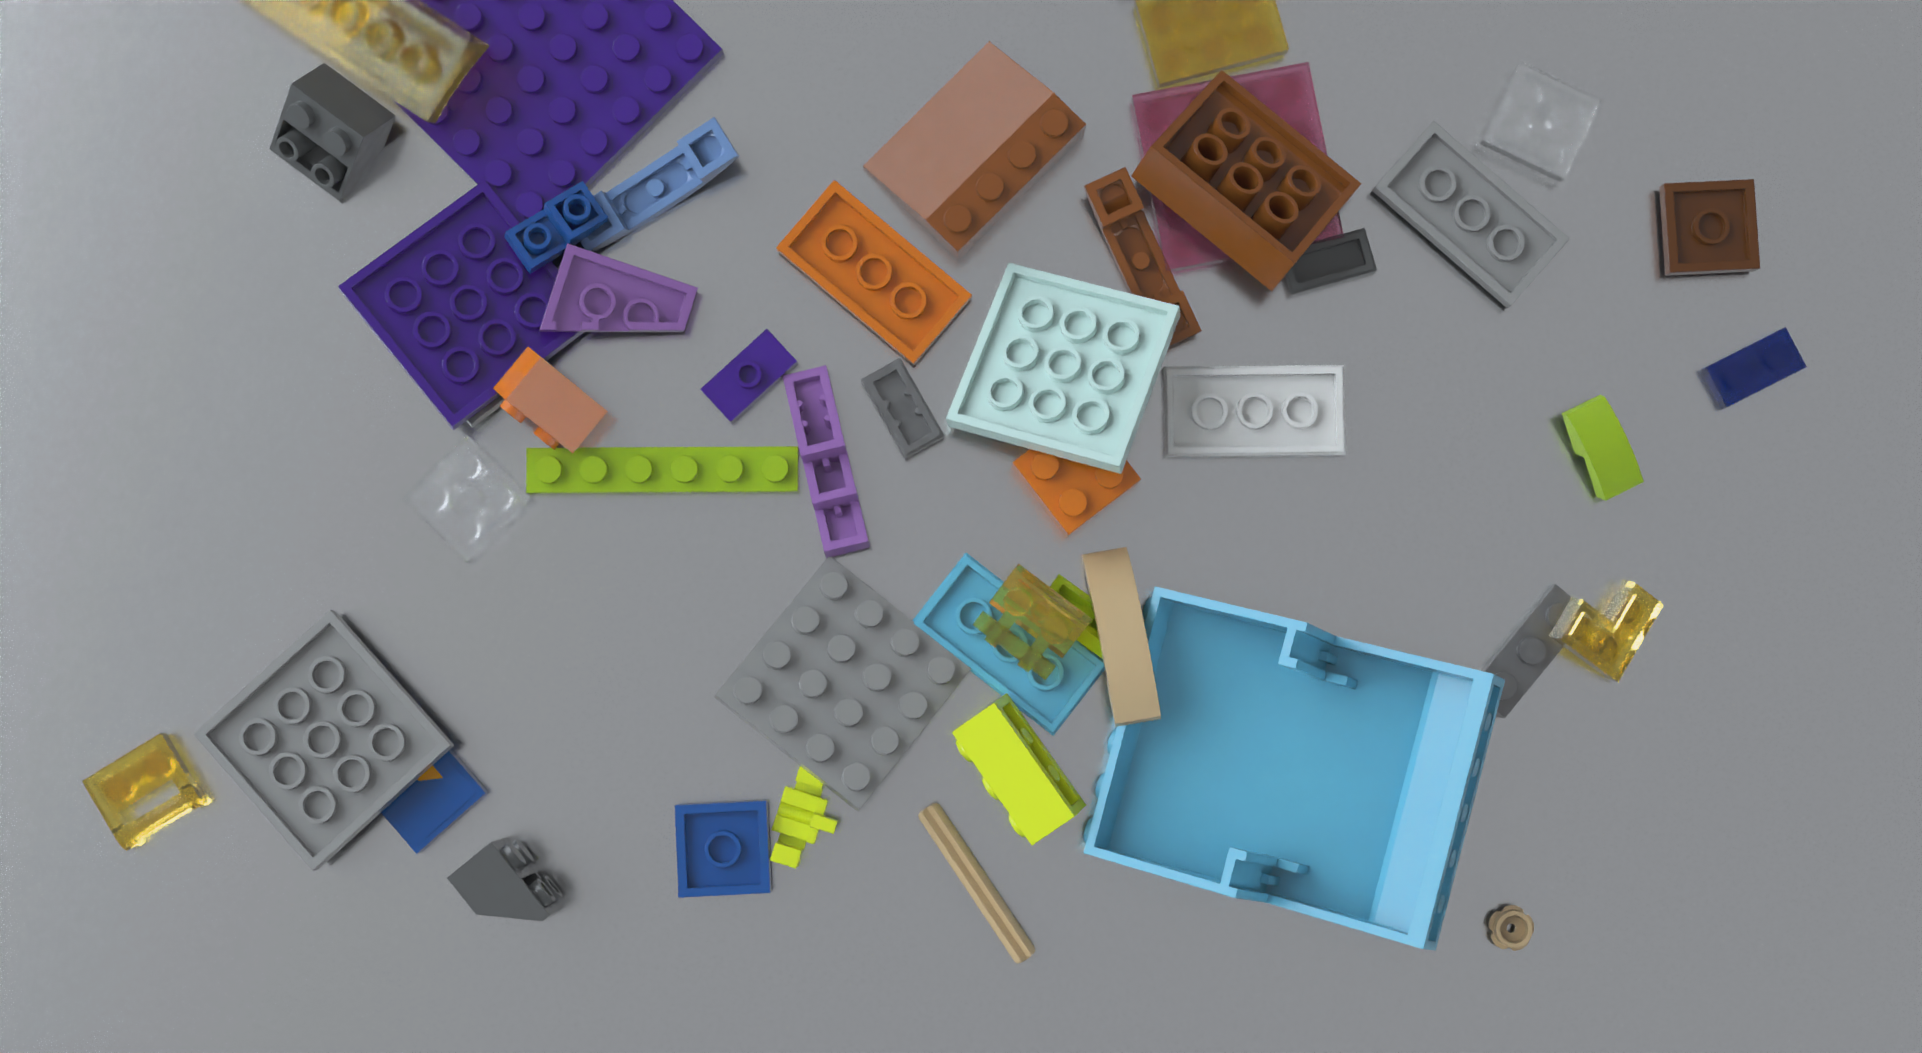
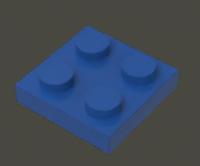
M768 800L675 805L678 898L772 892Z

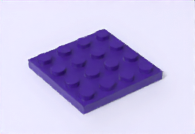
M485 180L338 286L342 295L453 431L500 396L493 389L494 386L527 347H530L547 361L584 333L539 332L558 269L551 261L529 274L505 239V232L520 222Z

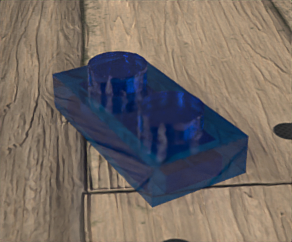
M1784 327L1701 369L1721 409H1724L1807 366L1788 330Z

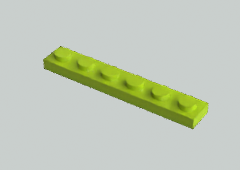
M799 447L577 448L574 453H571L566 448H556L555 450L552 448H526V493H799Z

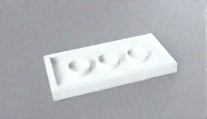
M1344 365L1163 367L1164 458L1345 456Z

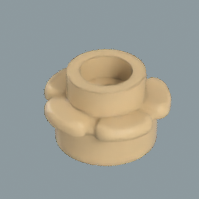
M1507 905L1503 907L1502 911H1495L1490 917L1488 927L1492 930L1491 940L1499 948H1511L1517 951L1528 945L1534 932V923L1529 915L1523 913L1522 908L1515 905ZM1509 924H1513L1515 926V930L1513 932L1507 931V926Z

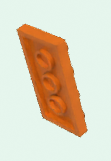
M833 180L776 247V250L912 365L919 361L972 298V294L835 180Z

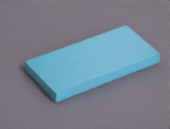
M965 553L912 621L922 631L970 667V671L1001 696L1007 693L1020 711L1054 736L1104 672V661L1058 626L1052 624L1047 618L1034 610L1035 606L968 553Z

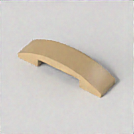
M1127 547L1082 554L1089 596L1092 601L1115 727L1161 719L1149 644Z

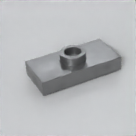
M901 358L861 379L862 384L905 459L945 437Z

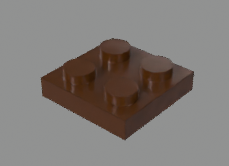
M1754 179L1664 183L1659 187L1665 276L1753 272L1760 269Z

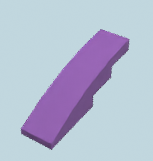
M824 365L783 375L798 447L826 558L870 548L827 366Z

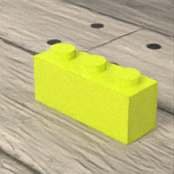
M1007 693L952 732L957 739L956 745L960 754L968 762L974 763L983 776L982 781L987 792L994 799L1001 801L1010 814L1009 821L1013 829L1021 837H1026L1031 845H1034L1068 822L1086 806Z

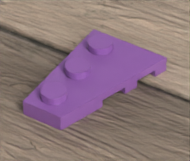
M567 244L539 332H683L686 328L698 287Z

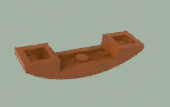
M1126 167L1085 185L1084 189L1093 213L1129 293L1180 307L1181 315L1169 346L1200 333L1202 330L1183 290L1180 291L1143 212L1144 206Z

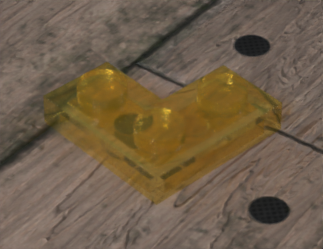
M1624 579L1604 614H1601L1586 601L1572 596L1549 636L1605 678L1619 682L1661 611L1663 604L1638 584Z

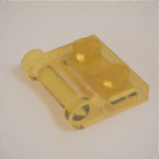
M159 733L82 781L115 839L126 851L140 844L141 837L188 808L195 810L207 803L204 790L192 777L167 733ZM171 782L175 783L180 793L131 823L127 821L123 814L124 811Z

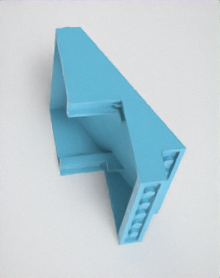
M1155 586L1152 596L1145 603L1143 619L1154 671L1161 719L1118 726L1112 731L1107 746L1109 759L1106 770L1099 777L1096 785V797L1098 799L1093 817L1088 820L1084 830V842L1086 843L1084 854L1232 898L1272 904L1413 947L1436 951L1505 679L1492 673L1338 637L1307 622Z

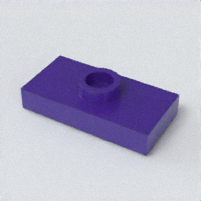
M765 329L700 390L733 423L781 380L783 375H786L793 369L798 362L768 329Z

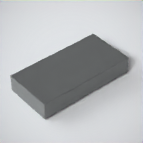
M1365 228L1313 242L1283 278L1288 296L1292 297L1374 274L1377 268Z

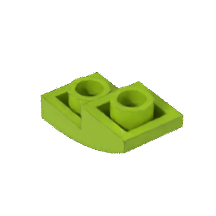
M1598 395L1562 413L1574 454L1584 457L1597 498L1607 501L1644 482L1628 438L1605 396Z

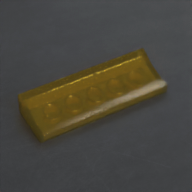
M243 0L426 122L431 123L437 122L458 85L489 47L488 44L420 0Z

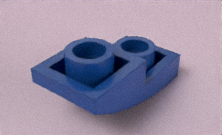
M582 181L547 201L542 211L505 232V239L529 274L563 254L567 244L575 246L608 221V216Z

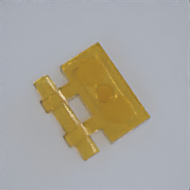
M1018 563L989 602L1003 613L999 621H996L985 611H982L973 623V626L986 635L984 640L994 648L999 645L1018 659L1017 665L1027 673L1032 670L1046 680L1056 665L1042 655L1048 647L1063 658L1092 619ZM1014 622L1036 638L1031 646L1009 630Z

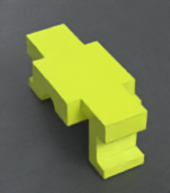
M801 766L795 779L797 781L795 789L788 786L784 788L771 829L772 831L779 832L780 835L778 841L775 842L770 861L795 869L799 867L806 842L815 844L820 830L834 834L838 820L824 816L829 803V799L821 797L824 785Z

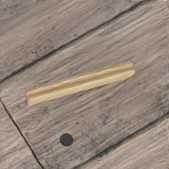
M932 803L920 811L918 815L919 820L1014 962L1019 964L1030 958L1035 953L1034 945L938 803Z

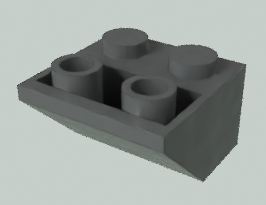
M323 63L291 83L269 149L337 200L342 201L384 148L396 115L326 63Z
M508 837L490 842L447 877L476 915L544 921L556 915L564 908L558 901L562 897L559 888L548 876L539 877L530 865L534 861L532 855L517 839L513 843Z

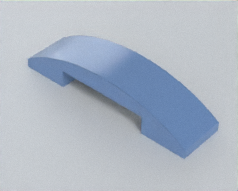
M713 117L676 141L678 143L677 147L608 192L600 191L593 195L608 216V221L580 241L584 249L594 252L645 225L693 194L732 164L739 155L717 119Z

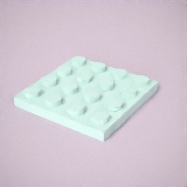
M1008 263L947 414L946 421L948 426L1121 474L1181 315L1180 307Z

